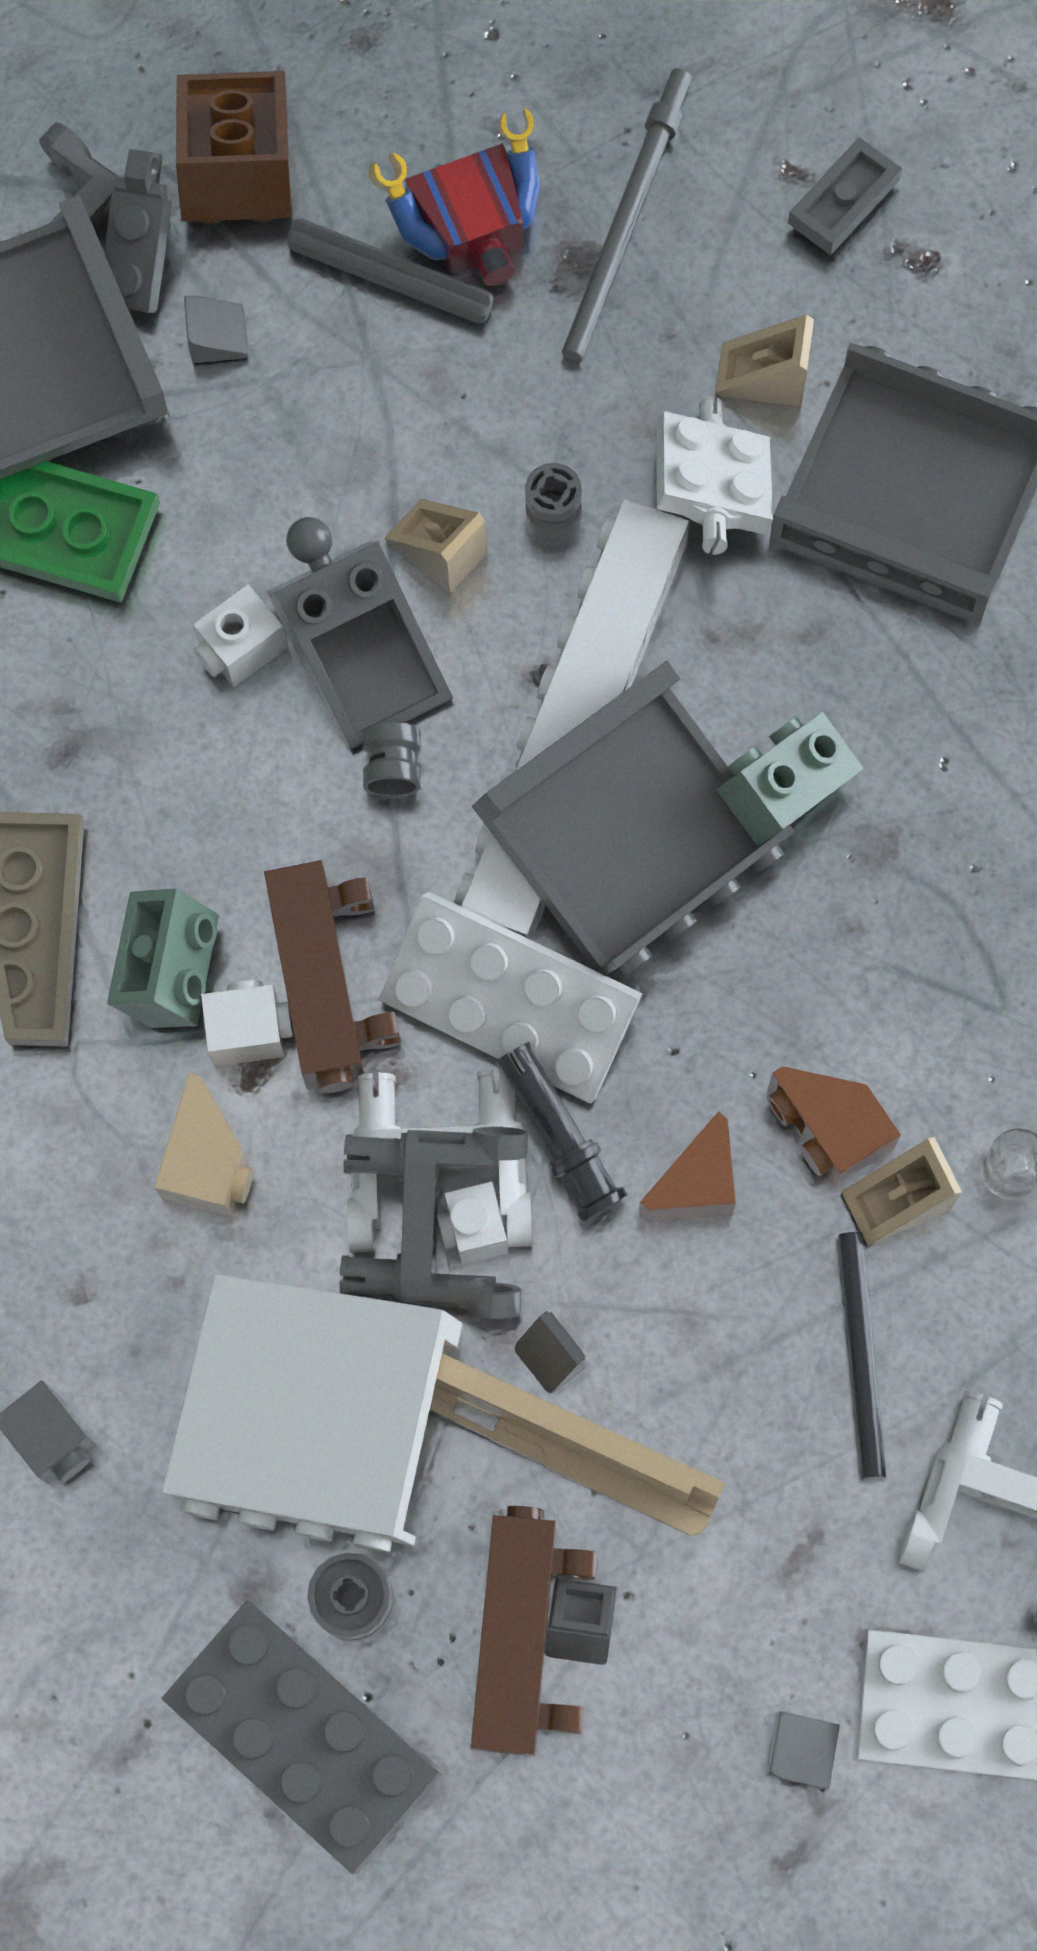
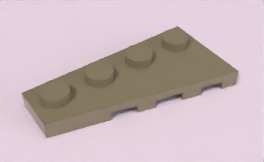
M0 812V1016L4 1038L9 1045L68 1046L84 820L81 814Z

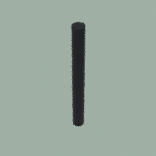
M846 1232L839 1234L838 1239L862 1480L884 1479L887 1476L862 1232Z

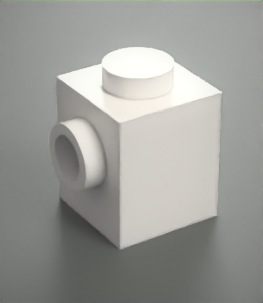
M249 584L193 624L199 646L194 649L196 656L213 677L222 673L234 688L288 649L283 625Z
M241 980L229 984L227 991L201 994L207 1049L215 1067L285 1057L283 1038L294 1037L289 1004L288 1002L279 1003L273 984L263 986V983L259 980Z

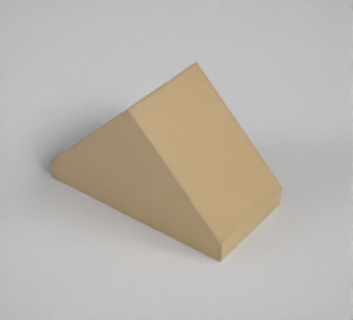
M806 314L722 343L715 393L723 398L801 407L814 319Z
M421 499L384 537L394 550L449 594L488 555L486 523L480 513Z
M935 1137L927 1138L841 1191L860 1232L863 1234L867 1246L876 1244L951 1210L962 1193Z

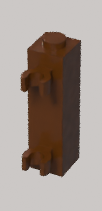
M322 860L264 871L304 1083L307 1089L318 1087V1092L334 1093L349 1089L354 1085L353 1080H356L359 1075L364 1074L361 1050L383 1049L401 1044L395 1012L376 1014L359 1021H354L334 917L340 915H360L375 911L368 877L356 878L345 881L337 886L328 887Z
M507 1506L506 1516H492L470 1747L474 1751L535 1756L538 1730L582 1734L584 1707L540 1703L551 1577L560 1576L595 1580L598 1551L554 1548L556 1521L544 1520V1509L527 1506Z

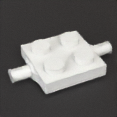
M706 397L699 404L700 420L663 411L656 425L657 509L684 515L700 523L703 526V550L709 554L713 547L712 555H717L727 549L726 529L738 528L765 535L773 521L770 437L725 426L723 424V402L717 398L713 405L714 397Z

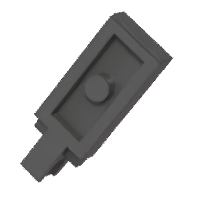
M129 149L124 178L117 177L114 186L115 190H112L104 254L127 308L156 313L172 200H167V185L159 184L163 155L149 151Z

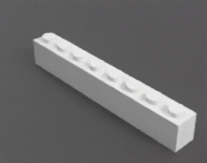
M626 499L622 502L617 518L607 516L597 543V548L603 550L597 568L588 565L579 585L577 598L583 599V603L577 618L568 615L559 635L557 648L562 649L563 653L558 666L555 668L548 665L541 679L537 698L543 700L538 716L536 719L527 717L521 729L517 750L523 751L516 770L632 686L686 548L689 520ZM507 768L501 781L514 773L515 770ZM484 824L475 848V853L482 855L474 875L466 872L462 877L454 903L532 940L546 905Z

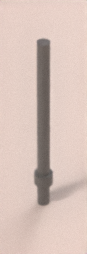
M675 68L671 71L660 101L653 103L645 122V129L648 131L561 351L562 355L568 360L580 362L583 359L667 141L675 137L683 115L680 108L692 79L690 73L683 69Z

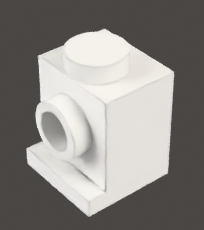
M492 1181L444 1193L447 1206L438 1208L437 1218L450 1268L509 1254L507 1238Z

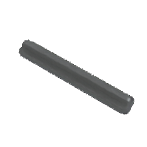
M302 218L294 220L289 229L287 241L288 247L292 251L478 324L484 323L491 312L493 295L486 290Z

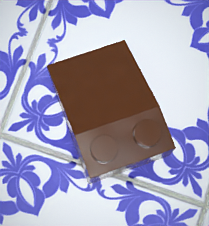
M285 71L177 75L176 170L181 222L197 221L203 224H214L222 220L253 219L258 222H269L277 218H292Z

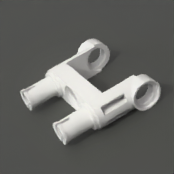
M493 1068L484 1069L477 1073V1080L479 1081L480 1123L475 1124V1126L401 1129L395 1123L396 1076L390 1073L378 1072L379 1096L375 1098L373 1074L366 1073L357 1077V1084L359 1085V1127L354 1129L353 1136L400 1139L401 1133H407L408 1130L472 1133L475 1128L490 1126L513 1127L525 1130L522 1128V1124L516 1121L515 1090L501 1068H499V1093H494ZM526 1158L510 1161L498 1160L500 1214L503 1226L507 1225L508 1247L532 1246L531 1192H527ZM439 1164V1169H448V1168H476V1167H496V1166H475V1165ZM351 1173L352 1199H348L349 1252H375V1230H381L380 1174Z
M970 1391L964 1392L963 1403L951 1442L943 1443V1446L938 1448L920 1509L915 1510L899 1558L900 1564L924 1572L932 1550L935 1549L937 1543H942L957 1492L1037 1519V1477L991 1462V1458L986 1455L999 1411L1003 1407V1403L988 1397V1400L983 1404L978 1421L976 1416L983 1394Z

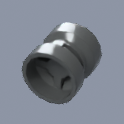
M547 463L535 468L528 476L525 484L527 522L531 529L542 537L549 539L565 537L577 528L582 516L581 481L575 471L563 464ZM554 491L560 492L562 496L554 493Z
M400 722L376 723L366 727L363 735V748L369 755V764L363 768V789L368 793L386 797L406 796L418 792L421 789V770L415 764V755L421 751V730L416 726Z

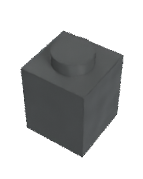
M43 1380L39 1381L0 1413V1430L34 1474L47 1484L51 1483L55 1478L60 1483H63L76 1475L90 1461L86 1453L97 1445L56 1392Z

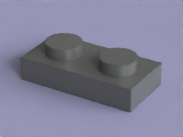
M859 137L789 212L788 224L831 255L899 182L902 168Z

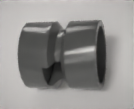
M342 1553L328 1558L317 1567L309 1581L307 1600L312 1616L325 1631L341 1641L358 1643L372 1639L386 1628L393 1616L395 1595L392 1583L375 1561L362 1554Z

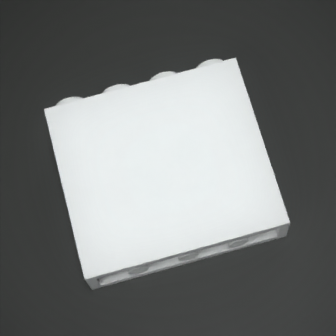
M215 1274L162 1493L183 1501L181 1512L197 1517L218 1520L220 1509L239 1513L238 1523L259 1529L274 1531L276 1521L280 1520L296 1523L295 1534L331 1542L334 1531L354 1534L353 1545L380 1552L390 1553L392 1542L414 1546L416 1536L403 1531L443 1346L458 1347L463 1323L440 1309Z

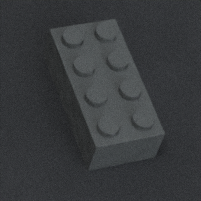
M249 1600L245 1601L161 1698L352 1875L358 1874L442 1775L430 1762Z

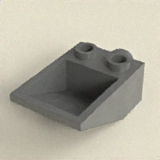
M304 517L295 521L287 532L286 545L290 554L296 560L308 563L311 570L266 592L292 645L349 749L363 744L364 729L370 725L383 722L405 723L453 699L379 541H368L331 560L328 553L332 547V534L328 526L320 519L314 517ZM362 569L370 570L375 581L372 589L366 592L361 591L355 583L356 575ZM312 594L319 596L323 601V610L316 617L308 616L303 609L304 600Z

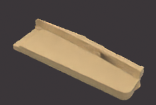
M443 1353L441 1355L429 1411L487 1437L489 1440L543 1465V1468L686 1534L694 1536L704 1531L725 1486L724 1482ZM456 1402L464 1403L498 1419L494 1430L487 1429L452 1412Z

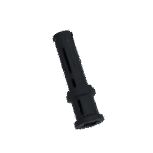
M528 1041L513 1049L525 1069V1073L522 1072L512 1053L503 1055L495 1062L501 1067L555 1160L550 1162L552 1166L550 1170L554 1177H562L580 1208L576 1215L580 1222L628 1194L624 1187L615 1186L598 1157L601 1152L598 1143H594L592 1139L585 1141Z

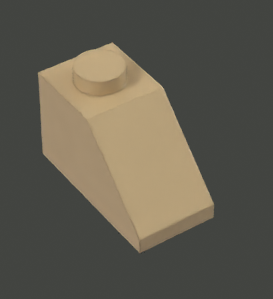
M188 1073L154 1188L164 1201L231 1218L235 1203L244 1204L247 1199L253 1178V1168L246 1167L248 1160L201 1076Z

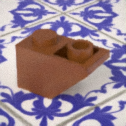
M784 1066L772 1072L768 1086L772 1093L767 1095L770 1107L784 1126H788L791 1123L794 1124L805 1143L800 1145V1149L807 1163L818 1176L826 1173L834 1186L896 1147L901 1134L867 1084Z

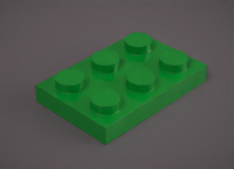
M47 461L1 478L0 567L122 603L159 507L158 495L151 491Z

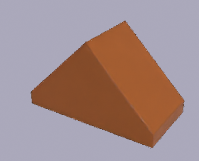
M719 1111L640 1201L639 1215L647 1222L733 1216L736 1199L728 1119Z

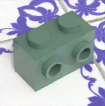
M823 712L805 725H803L798 716L794 717L768 736L775 745L771 750L763 755L759 748L755 746L727 766L734 777L716 790L757 846L782 831L864 769Z
M177 888L130 892L107 1004L150 1028L197 1026L202 1005L201 994L206 992V980L213 944L217 936L219 914Z

